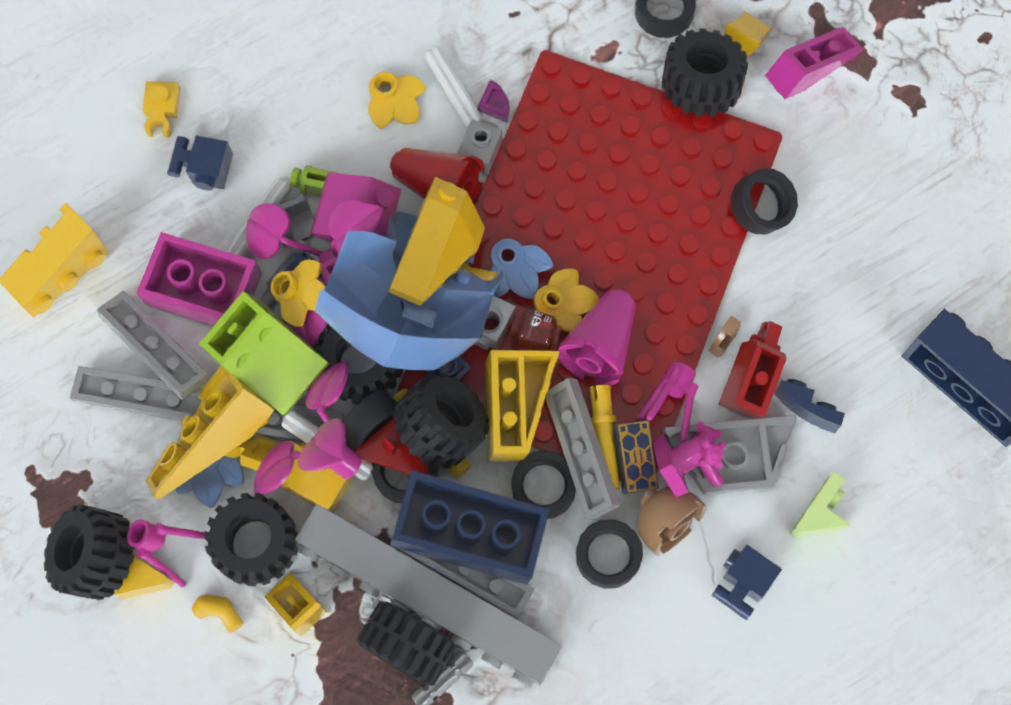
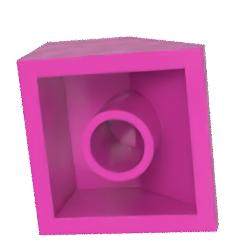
M329 172L325 179L310 235L331 243L334 238L329 234L328 223L333 210L343 201L357 200L383 208L374 233L386 237L390 216L396 213L402 189L373 177Z

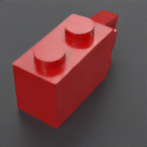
M772 321L763 322L757 335L752 334L749 341L741 343L718 405L746 418L765 417L786 362V354L781 352V346L777 345L782 326Z

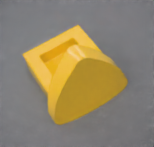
M745 11L734 22L730 21L726 25L724 36L728 34L733 37L732 41L739 42L742 46L741 51H745L746 55L749 56L768 37L772 28Z

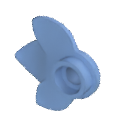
M514 239L498 241L491 252V259L494 265L490 271H496L498 276L502 270L503 277L494 295L499 298L511 289L521 297L534 299L539 286L537 273L547 271L553 267L549 255L536 245L521 246ZM505 249H511L514 252L515 256L512 261L507 262L502 259L501 254Z
M224 455L177 487L176 492L177 494H184L193 490L200 502L209 508H213L221 495L224 484L230 486L244 484L242 468L235 458Z

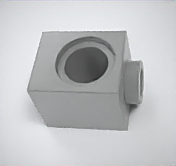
M493 296L487 319H494L499 325L493 330L483 329L481 338L474 345L484 350H488L489 347L498 350L516 317V306Z

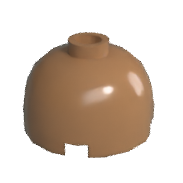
M670 487L662 488L658 492L655 489H651L640 500V504L643 507L637 515L638 532L643 542L656 556L659 555L660 551L664 554L688 536L692 531L689 528L691 521L695 518L700 522L706 512V505L690 491L675 497Z

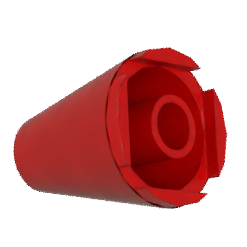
M403 148L393 155L390 162L393 178L422 199H425L435 177L466 190L474 206L483 187V182L478 181L479 171L485 173L483 160L472 155Z

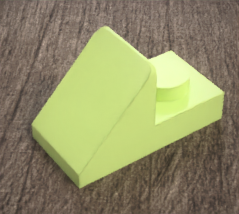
M833 472L826 479L790 534L796 538L842 531L850 524L827 508L829 506L834 509L845 492L840 487L846 479Z

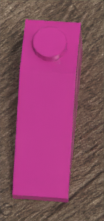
M843 26L785 50L765 76L771 82L774 89L784 99H788L804 92L852 60L863 51V48Z

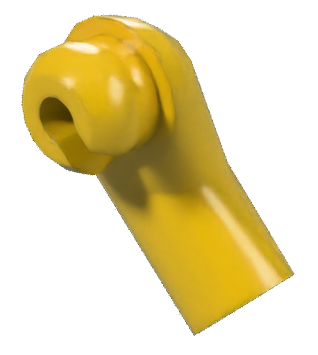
M204 594L199 596L192 605V612L195 617L199 619L208 616L219 617L229 633L236 631L244 624L226 597Z

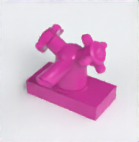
M699 421L696 424L697 434L674 448L671 447L664 434L652 440L659 471L675 497L689 492L684 477L686 476L685 473L698 466L709 483L715 486H721L724 483L717 468L721 469L723 467L721 460L726 443L721 441L717 445L715 444L716 438L722 435L721 430H714L712 427L705 426L702 421Z

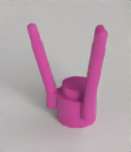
M680 362L671 363L667 373L663 375L660 384L645 403L637 418L643 420L646 416L647 420L651 421L668 395L682 398L683 394H686L680 442H686L694 396L699 387L693 383L696 372L686 364Z
M142 519L133 522L127 532V541L130 546L138 548L137 557L147 560L180 587H185L186 582L156 558L152 552L159 550L164 545L167 534L204 539L205 532L170 527L161 523L153 524Z

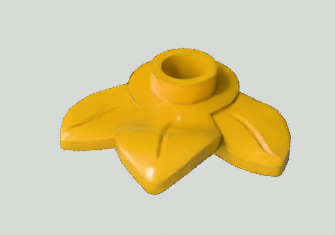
M389 72L376 74L369 83V92L372 99L368 105V111L373 123L380 129L386 128L392 119L402 124L417 123L420 117V110L415 98L426 91V86L421 80L412 75L396 77ZM383 86H389L391 88V90L388 92L380 91L381 87Z
M304 260L293 271L278 273L271 282V293L276 301L281 303V316L292 326H303L307 311H314L320 291L326 287L324 283L317 280L322 264L318 261Z
M571 268L554 273L548 285L541 287L534 296L535 309L543 313L542 317L545 318L548 314L559 329L568 333L582 320L581 315L587 314L599 300L598 295L591 288L585 285H578L579 272ZM547 297L553 298L556 301V305L550 304L547 301Z

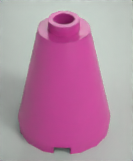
M622 289L605 292L560 344L558 359L565 369L582 380L585 375L596 378L593 383L596 385L612 386L619 382L624 371L636 303L632 296Z

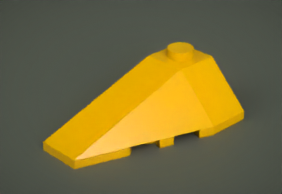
M434 178L421 205L388 292L422 306L451 274H455L468 258L470 259L476 254L485 227L466 190L440 178Z
M220 366L197 396L202 402L192 417L186 415L180 425L183 428L178 441L167 445L146 479L153 497L158 500L251 438L259 428L264 427L268 423L274 411L271 405L222 366Z

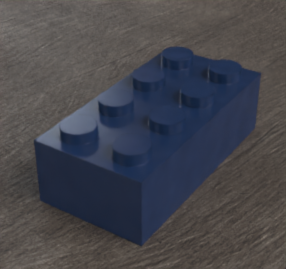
M944 308L913 341L901 357L1002 445L1008 447L1011 444V361L1000 357L993 351V346L988 340L982 336H976L966 327V323L960 316L955 313H949Z
M412 470L390 547L527 585L533 577L550 509Z

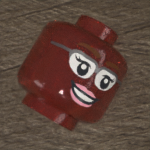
M528 309L521 318H514L509 337L516 338L515 348L517 351H556L562 326L557 325V318L554 315Z

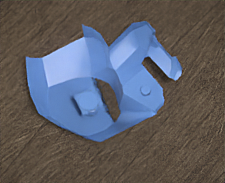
M400 211L390 216L386 237L365 231H348L325 289H321L314 309L347 342L383 367L408 370H435L459 357L481 338L493 295L503 277L502 270L493 280L485 281L467 270L460 269L455 274H451L444 281L443 285L422 306H419L388 292L417 216ZM474 255L470 259L468 258L465 262L473 264ZM400 301H402V303H403L404 310H403V308H402V306H401V304H400Z

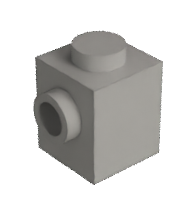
M472 119L457 154L472 155L483 160L485 173L480 171L479 173L488 176L503 142L502 129H499L496 124L490 121L482 120L479 122Z

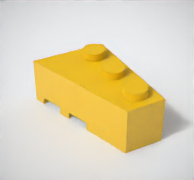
M67 203L59 209L63 216L51 229L45 226L39 232L43 239L31 252L25 249L0 277V284L33 318L49 310L58 296L64 291L67 292L73 289L78 284L79 278L88 270L95 269L101 265L105 256L109 253L94 231Z
M490 351L485 360L486 414L489 417V422L487 423L489 426V433L487 434L488 462H520L529 454L543 402L551 382L552 372L560 351Z

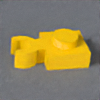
M146 81L142 111L145 116H151L146 120L144 126L148 137H153V130L157 126H163L162 133L165 138L171 136L172 128L168 122V117H177L180 86L177 82Z
M256 435L253 440L248 439L225 456L230 458L240 457V465L257 471L266 454L280 443Z

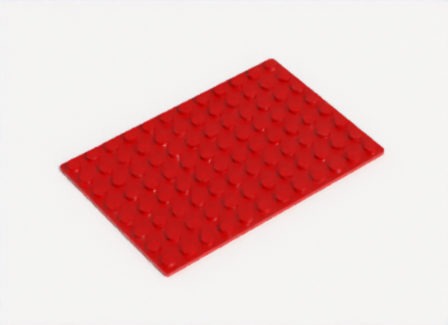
M544 50L537 59L475 205L485 230L479 248L474 255L473 264H468L471 268L490 271L494 265L491 259L494 245L502 239H514L521 246L536 245L540 247L552 260L553 267L551 269L537 273L538 290L548 285L554 273L571 268L579 272L578 285H585L591 288L598 295L599 299L608 290L622 289L627 291L635 301L636 309L623 375L617 384L611 386L610 390L612 412L617 418V424L643 421L639 420L637 416L660 384L663 375L667 373L671 363L680 362L686 364L694 371L697 368L748 232L736 221L731 210L733 188L741 178L760 169H771L782 141V134L730 114H722L719 111L716 116L709 117L708 114H703L702 117L695 116L696 113L689 112V114L684 113L681 107L675 108L671 104L672 99H667L664 91ZM757 183L751 189L750 201L754 211L765 184ZM505 249L501 254L502 259L507 262L512 261L515 256L511 249ZM511 289L499 297L516 306V317L498 350L558 351L560 344L569 333L559 329L553 319L549 323H544V317L537 316L541 319V322L531 328L530 336L528 337L531 327L530 322L532 317L535 316L534 311H536L534 299L521 297ZM548 296L547 301L552 305H556V301ZM486 319L484 329L493 330L499 323L494 319ZM473 344L460 355L471 367V370L459 381L465 382L472 392L475 391L479 396L477 398L480 402H483L486 408L485 360L490 351L494 349L489 347L488 350H484ZM557 358L548 390L567 378L577 379L591 418L592 409L589 387L595 386L596 388V384H593L596 378L585 375L582 380L565 369ZM406 369L397 391L399 392L404 388L408 391L411 390L428 373L425 370ZM683 394L682 398H675L670 395L666 397L659 411L649 421L652 440L663 435L665 427L675 426L686 394ZM544 399L531 447L540 451L548 450L559 453L565 458L546 399ZM654 451L656 471L658 472L659 467H658V463H657V459H656V455H655V451ZM618 466L619 481H621V480H620V473H619V466Z

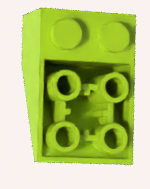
M245 291L238 296L199 343L222 367L283 416L289 413L330 364L262 300Z

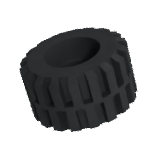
M699 29V32L690 30L686 31L685 36L681 34L677 36L675 42L670 43L665 58L661 82L662 89H665V97L672 99L671 104L675 108L681 107L682 112L687 114L693 112L696 113L695 116L702 117L703 114H708L709 117L716 116L718 111L722 114L727 112L729 107H734L737 104L738 98L741 96L748 68L747 55L745 51H741V44L733 42V37L728 34L723 36L717 30H713V32H708L707 29Z
M329 324L326 326L328 332L326 334L322 332L318 338L320 345H315V350L330 363L325 370L339 363L344 352L352 346ZM376 362L366 372H348L346 384L339 399L345 402L347 399H351L353 404H358L360 400H363L377 390L382 389L386 391L388 388L393 390L397 385L396 378H401L403 370L383 367Z
M442 372L430 373L423 377L401 398L395 406L396 411L393 413V419L397 422L394 425L395 430L401 435L399 439L402 444L407 445L410 449L409 452L413 456L417 455L420 461L425 464L429 462L435 468L443 466L445 469L458 465L486 439V435L489 433V426L487 425L489 417L484 412L486 408L483 402H480L477 398L479 396L475 391L472 392L468 385L463 381H458L457 377L453 375L447 377Z
M249 493L240 494L241 498L236 500L232 496L226 499L228 505L224 508L219 505L215 509L218 513L215 519L210 517L207 522L210 526V531H205L204 539L208 542V546H205L206 553L211 557L212 560L210 561L215 568L238 584L244 583L247 586H256V583L269 584L271 583L270 579L273 577L279 579L284 575L282 570L285 567L290 569L293 564L291 558L293 555H297L298 551L295 541L298 535L295 530L296 525L286 510L271 497L268 499L259 493H256L255 496H251ZM260 521L266 523L271 530V540L267 549L261 555L252 559H242L237 556L234 551V539L239 529L250 522Z
M82 504L79 506L74 505L68 511H64L60 515L59 521H55L52 526L51 534L48 535L47 545L44 549L45 561L43 566L44 571H47L46 579L48 583H51V588L59 591V593L95 600H103L104 597L109 598L114 595V591L119 590L123 585L124 578L128 577L131 563L133 564L134 560L133 550L135 547L130 546L127 541V532L130 525L128 519L119 513Z
M384 601L378 602L356 639L362 648L420 683L429 686H435L456 649L455 644L448 636L404 609Z

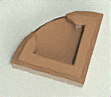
M730 316L712 343L709 352L717 358L721 357L737 335L741 322Z

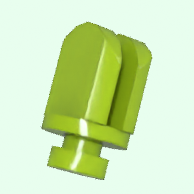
M309 165L304 167L303 172L300 168H294L290 178V186L298 188L300 185L301 194L321 197L327 174L329 172H336L313 168Z

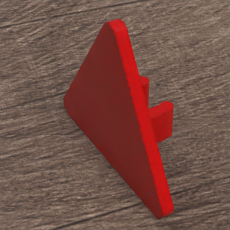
M394 419L356 450V453L362 457V460L408 475L411 474L412 470L429 475L427 464L421 462L417 455L413 456L409 452L410 449L407 445L402 444L399 439L401 435L396 432L394 427L397 423Z

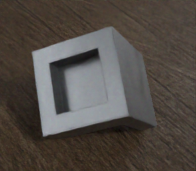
M300 195L278 205L288 213L291 220L290 228L284 237L293 241L298 239L305 241L314 237L310 235L314 216L305 195ZM283 244L284 249L291 247Z

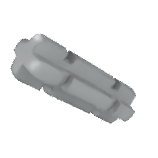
M463 651L459 652L451 659L452 663L446 665L435 686L426 685L424 688L421 686L412 694V700L417 705H431L434 702L433 698L436 696L439 698L460 679L459 675L461 673L465 674L473 667L474 664L470 657Z

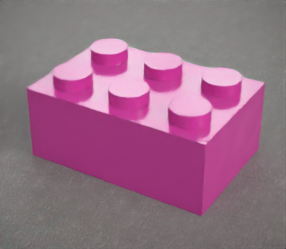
M161 232L137 290V295L146 306L214 326L243 291L254 296L262 272L255 260Z

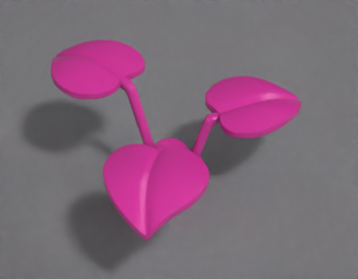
M346 200L338 204L333 210L328 223L329 234L334 238L331 242L333 248L321 251L284 237L291 224L288 213L278 205L264 203L256 206L249 215L246 225V242L250 252L261 259L274 257L278 253L282 242L285 245L319 256V262L323 264L339 256L348 231L374 233L383 208L357 200ZM323 277L317 279L322 283H326ZM308 310L302 327L287 324L310 346L315 348L319 336L328 323L315 311Z
M347 360L325 370L308 390L306 406L310 410L317 409V413L324 424L319 427L314 437L311 438L310 442L301 452L294 451V443L291 441L282 442L271 449L262 460L256 472L254 494H266L280 487L290 475L294 460L298 459L299 468L303 471H317L330 468L343 479L351 478L358 471L362 463V457L345 445L347 440L345 439L344 423L340 419L330 420L326 414V406H330L337 401L346 384L349 362Z

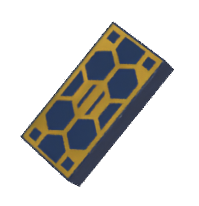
M649 420L613 425L622 493L628 494L659 489Z

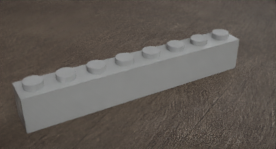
M318 504L315 505L295 538L296 543L302 547L299 553L316 563L320 558L332 564L329 570L337 576L347 580L351 575L362 583L359 588L375 598L381 593L392 599L390 603L407 612L412 611L422 617L421 620L437 630L443 629L452 634L451 640L455 645L466 651H469L471 646L484 653L481 657L483 661L497 669H500L502 664L515 671L512 678L531 688L533 682L541 686L561 650L562 645Z

